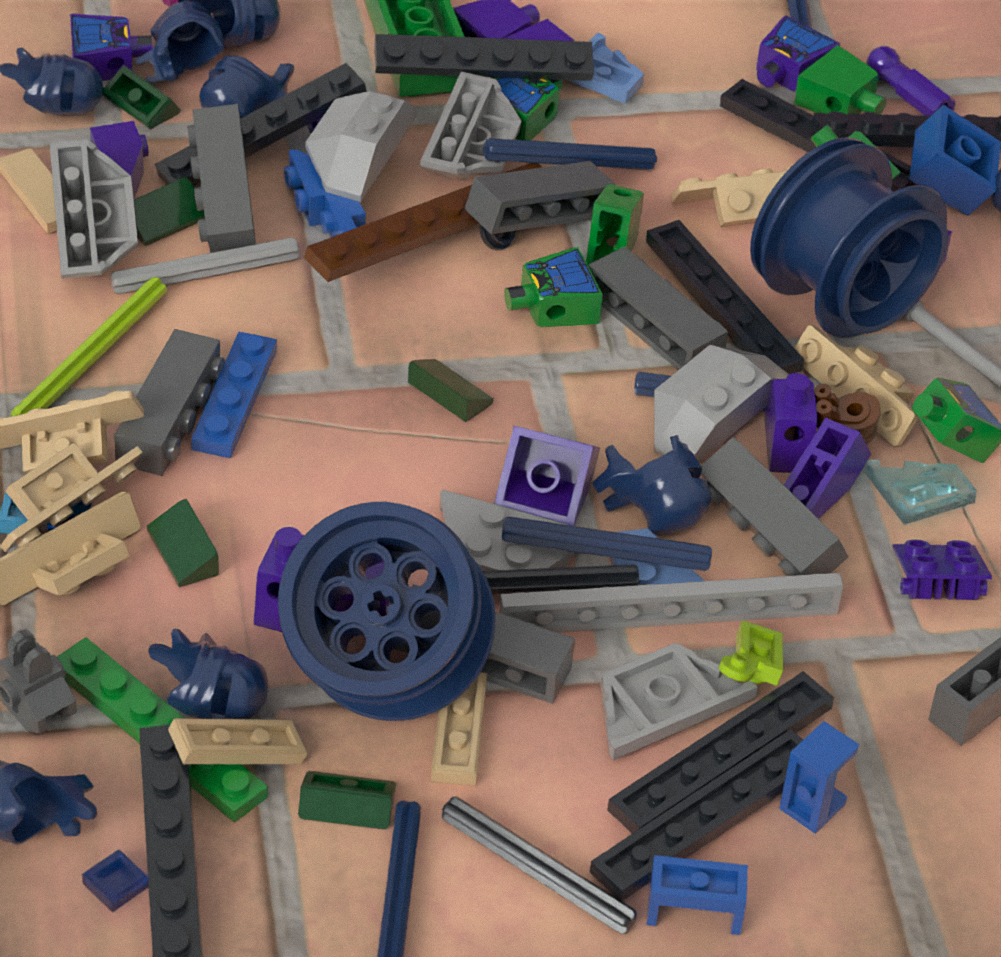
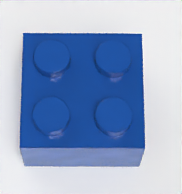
M942 105L915 131L909 179L915 182L916 185L934 189L941 195L948 206L956 208L968 216L996 191L995 176L999 168L1001 141Z

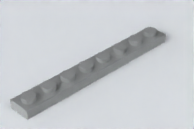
M840 573L528 593L519 592L501 594L499 613L557 632L838 614L843 583Z

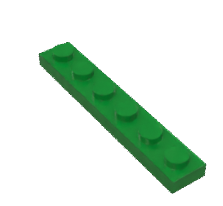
M87 637L57 656L65 669L66 677L64 679L66 683L139 744V728L170 725L174 719H186ZM189 764L191 787L234 823L268 798V786L242 764Z

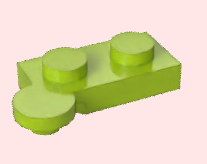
M742 620L736 634V654L733 653L732 656L722 657L719 670L727 677L737 681H750L757 684L767 682L777 686L783 672V633Z

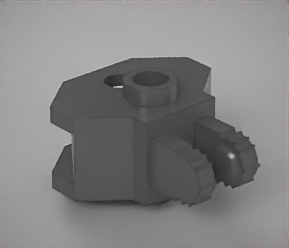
M17 630L10 637V640L7 641V646L9 647L7 649L8 656L0 660V700L27 731L39 734L47 729L46 718L55 713L67 717L76 714V700L64 679L66 673L61 661L55 655H50L45 647L35 642V636L29 630Z

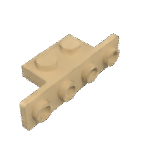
M790 167L781 172H773L772 169H760L752 172L750 176L737 177L736 173H728L718 176L715 180L702 182L701 178L686 179L680 183L671 195L672 203L714 199L720 227L755 223L769 193Z
M808 325L795 346V350L804 358L803 368L820 383L828 385L831 388V392L835 393L838 398L850 393H866L876 397L880 404V420L877 423V432L893 446H901L919 418L912 407L908 405L915 393L903 384L905 378L898 372L883 367L877 361L878 355L869 348L858 345L857 348L839 346L817 326Z
M113 391L106 396L73 400L66 405L33 409L26 414L8 418L0 417V449L22 445L23 472L25 475L72 443L78 446L92 465L108 462L106 426L143 418L144 408L132 391Z
M72 443L12 483L6 489V493L28 521L9 533L0 545L2 550L7 552L16 545L20 548L40 537L42 534L39 529L48 523L53 528L63 523L74 513L71 507L80 501L87 506L99 498L106 491L103 487L106 483L114 479L119 484L137 470L134 463L143 452L137 446L98 473L78 446Z
M122 491L1 557L0 604L6 605L36 587L58 596L71 594L81 587V583L93 576L111 572L118 562L129 557L125 542L122 539L135 533L141 527L130 494Z

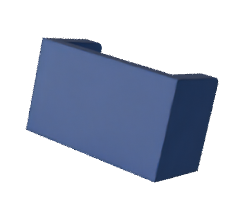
M823 721L791 751L779 809L816 834L846 805L847 796L834 786L837 772L857 754L858 743Z
M654 855L649 885L646 925L656 926L659 905L732 913L731 934L740 935L747 902L748 865Z

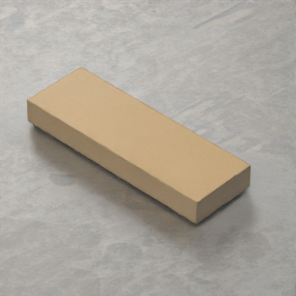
M32 148L1 157L0 173L47 234L57 231L51 172Z
M480 673L472 685L459 698L438 711L431 782L476 786L487 673Z
M174 719L168 729L183 764H302L307 755V751L292 720Z

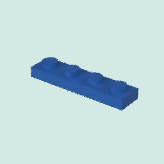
M238 332L225 365L191 437V450L227 458L232 457L277 352V339Z

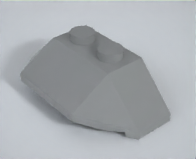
M465 72L460 73L423 154L421 167L428 172L460 180L502 172L506 162L488 161L485 159L483 146H485V142L489 138L515 140L521 127V120L510 101L501 92V86L496 79Z
M372 91L335 99L306 141V150L315 170L322 179L325 192L361 202L416 118L418 109L404 100Z
M89 139L50 142L61 278L102 275L138 247L131 176L110 157L99 151L97 146Z
M709 345L655 389L654 451L660 456L672 451L670 437L679 435L680 440L688 445L689 450L694 453V456L700 462L767 406L772 381L775 379H786L789 374L765 355Z

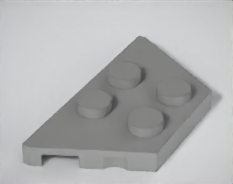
M443 489L440 493V510L443 512L444 524L461 539L482 571L561 568L569 565V557L576 553L510 543L502 540V527L506 517L567 524Z
M673 643L604 672L601 677V693L609 756L612 760H615L756 698L758 686L750 681L741 684L723 675L719 670V664L709 659L699 658L693 651L678 643Z

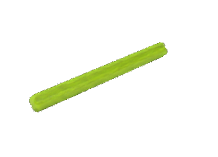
M152 277L142 285L11 411V417L26 414L33 409H47L166 294L167 287L161 282L160 278Z

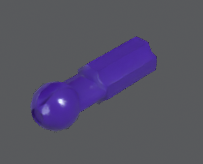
M881 46L870 52L866 64L877 71L879 75L878 80L889 83L895 88V93L921 114L931 116L942 105L954 111L956 101L916 69H910L902 63L895 49Z

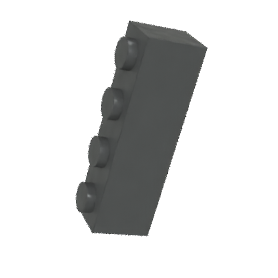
M238 104L194 109V125L187 126L190 148H197L198 156L191 157L193 178L201 179V187L194 188L197 211L204 210L205 219L198 220L201 242L209 243L210 253L256 244Z
M591 161L477 176L474 178L464 209L490 234L592 219L594 203L606 185L616 184Z
M625 246L589 264V269L603 294L601 306L677 370L681 369L709 345L726 348L728 331Z
M178 329L173 330L136 396L144 408V417L121 422L114 434L115 460H118L138 446L143 453L134 463L137 470L163 476L170 461L175 462L177 460L184 435L191 434L196 421V413L200 407L204 408L210 396L211 385L214 380L217 381L225 365V359L220 357V340Z
M734 437L701 465V478L706 481L712 493L711 502L716 506L722 502L729 509L726 515L738 529L743 531L748 527L755 534L752 537L755 545L767 557L774 553L781 560L778 566L786 576L829 574L849 557L839 538Z
M438 611L426 613L422 617L420 627L422 629L434 628L440 621L441 613ZM495 612L494 640L489 657L480 673H487L486 681L553 704L572 668L575 639L557 631H551L524 622L518 618ZM399 644L393 648L409 654L410 651L407 644Z
M1001 637L936 686L928 720L961 746L1001 715Z

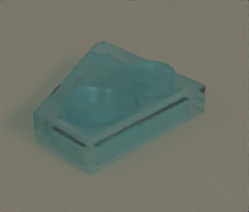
M871 459L866 462L864 473L904 525L975 503L977 490L956 464L936 463L927 465L922 462L904 461L903 468L880 467V460Z

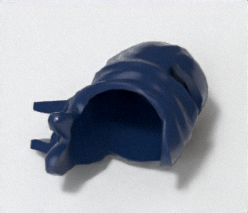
M185 0L175 3L157 19L150 29L153 39L157 42L154 48L135 61L138 66L148 62L154 65L156 75L145 78L144 80L152 84L165 80L173 82L178 79V75L184 72V69L191 70L202 67L219 53L224 52V39L219 23L212 17L209 10L197 1Z
M191 0L203 4L219 23L223 34L224 48H229L230 46L239 47L252 41L269 39L276 33L279 27L281 10L277 0Z
M21 47L17 48L16 51L19 61L18 65L13 63L0 64L1 74L15 80L25 89L23 95L24 102L45 114L48 113L58 117L63 115L83 116L95 108L103 95V81L97 68L85 60L72 58L66 54L50 55L46 53L40 57L33 58L28 51Z
M227 55L209 71V79L203 84L199 92L201 107L209 108L238 104L241 119L288 94V83L294 73V66L290 63L280 64L273 76L266 74L244 57Z
M679 435L670 437L672 451L647 462L638 470H635L633 465L619 454L614 445L606 447L605 454L609 464L607 469L592 484L597 493L604 491L609 486L613 489L614 493L603 500L607 511L634 504L637 508L641 509L647 520L648 529L656 536L670 535L687 530L701 520L702 516L709 510L712 493L706 481L700 478L702 473L701 464L694 456V453L689 450L688 445L680 440Z
M173 629L171 632L172 647L158 643L149 646L148 653L151 659L165 665L181 683L170 691L167 698L168 704L187 716H195L199 719H250L266 702L268 678L263 665L229 649L225 645L217 646V643L207 632L202 635L199 642H191L180 629Z
M0 760V840L17 845L22 844L54 823L59 825L64 836H78L81 833V823L77 817L90 820L97 816L96 806L84 796V793L94 788L93 784L85 774L43 776L27 765Z

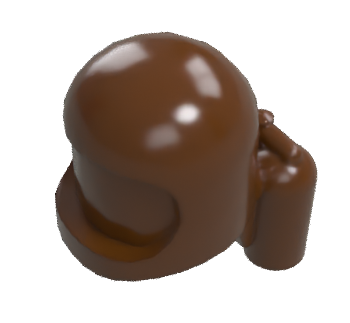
M819 384L815 387L816 427L818 429L824 419L828 418L860 432L866 445L875 438L877 423L880 420V404L876 397L866 393H850L838 399L835 393H831V388L828 385Z

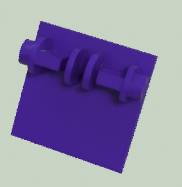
M917 539L907 540L905 544L892 545L907 577L901 578L900 591L902 595H908L909 599H931L933 583L934 599L940 600L943 579H946L945 592L947 600H953L954 593L956 600H978L979 596L987 595V580H992V575L975 545L961 540L948 541L946 545H930L927 541Z

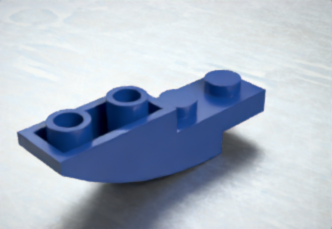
M297 149L289 150V166L284 167L285 183L288 189L293 188L297 210L299 213L304 212L310 226L321 225L324 234L329 233L330 237L365 225L366 213L359 201L325 192L322 179L315 170L310 156Z

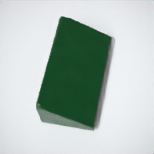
M124 65L103 89V96L149 129L169 120L181 111L171 98Z
M186 177L134 199L137 238L145 246L198 223L199 219H205L204 210L197 211L194 187Z
M437 359L412 360L409 362L408 383L465 422L493 403L494 398Z
M187 499L177 502L147 525V531L178 587L219 575L217 550Z
M308 771L300 787L298 816L304 820L387 829L392 814L396 783L387 780Z

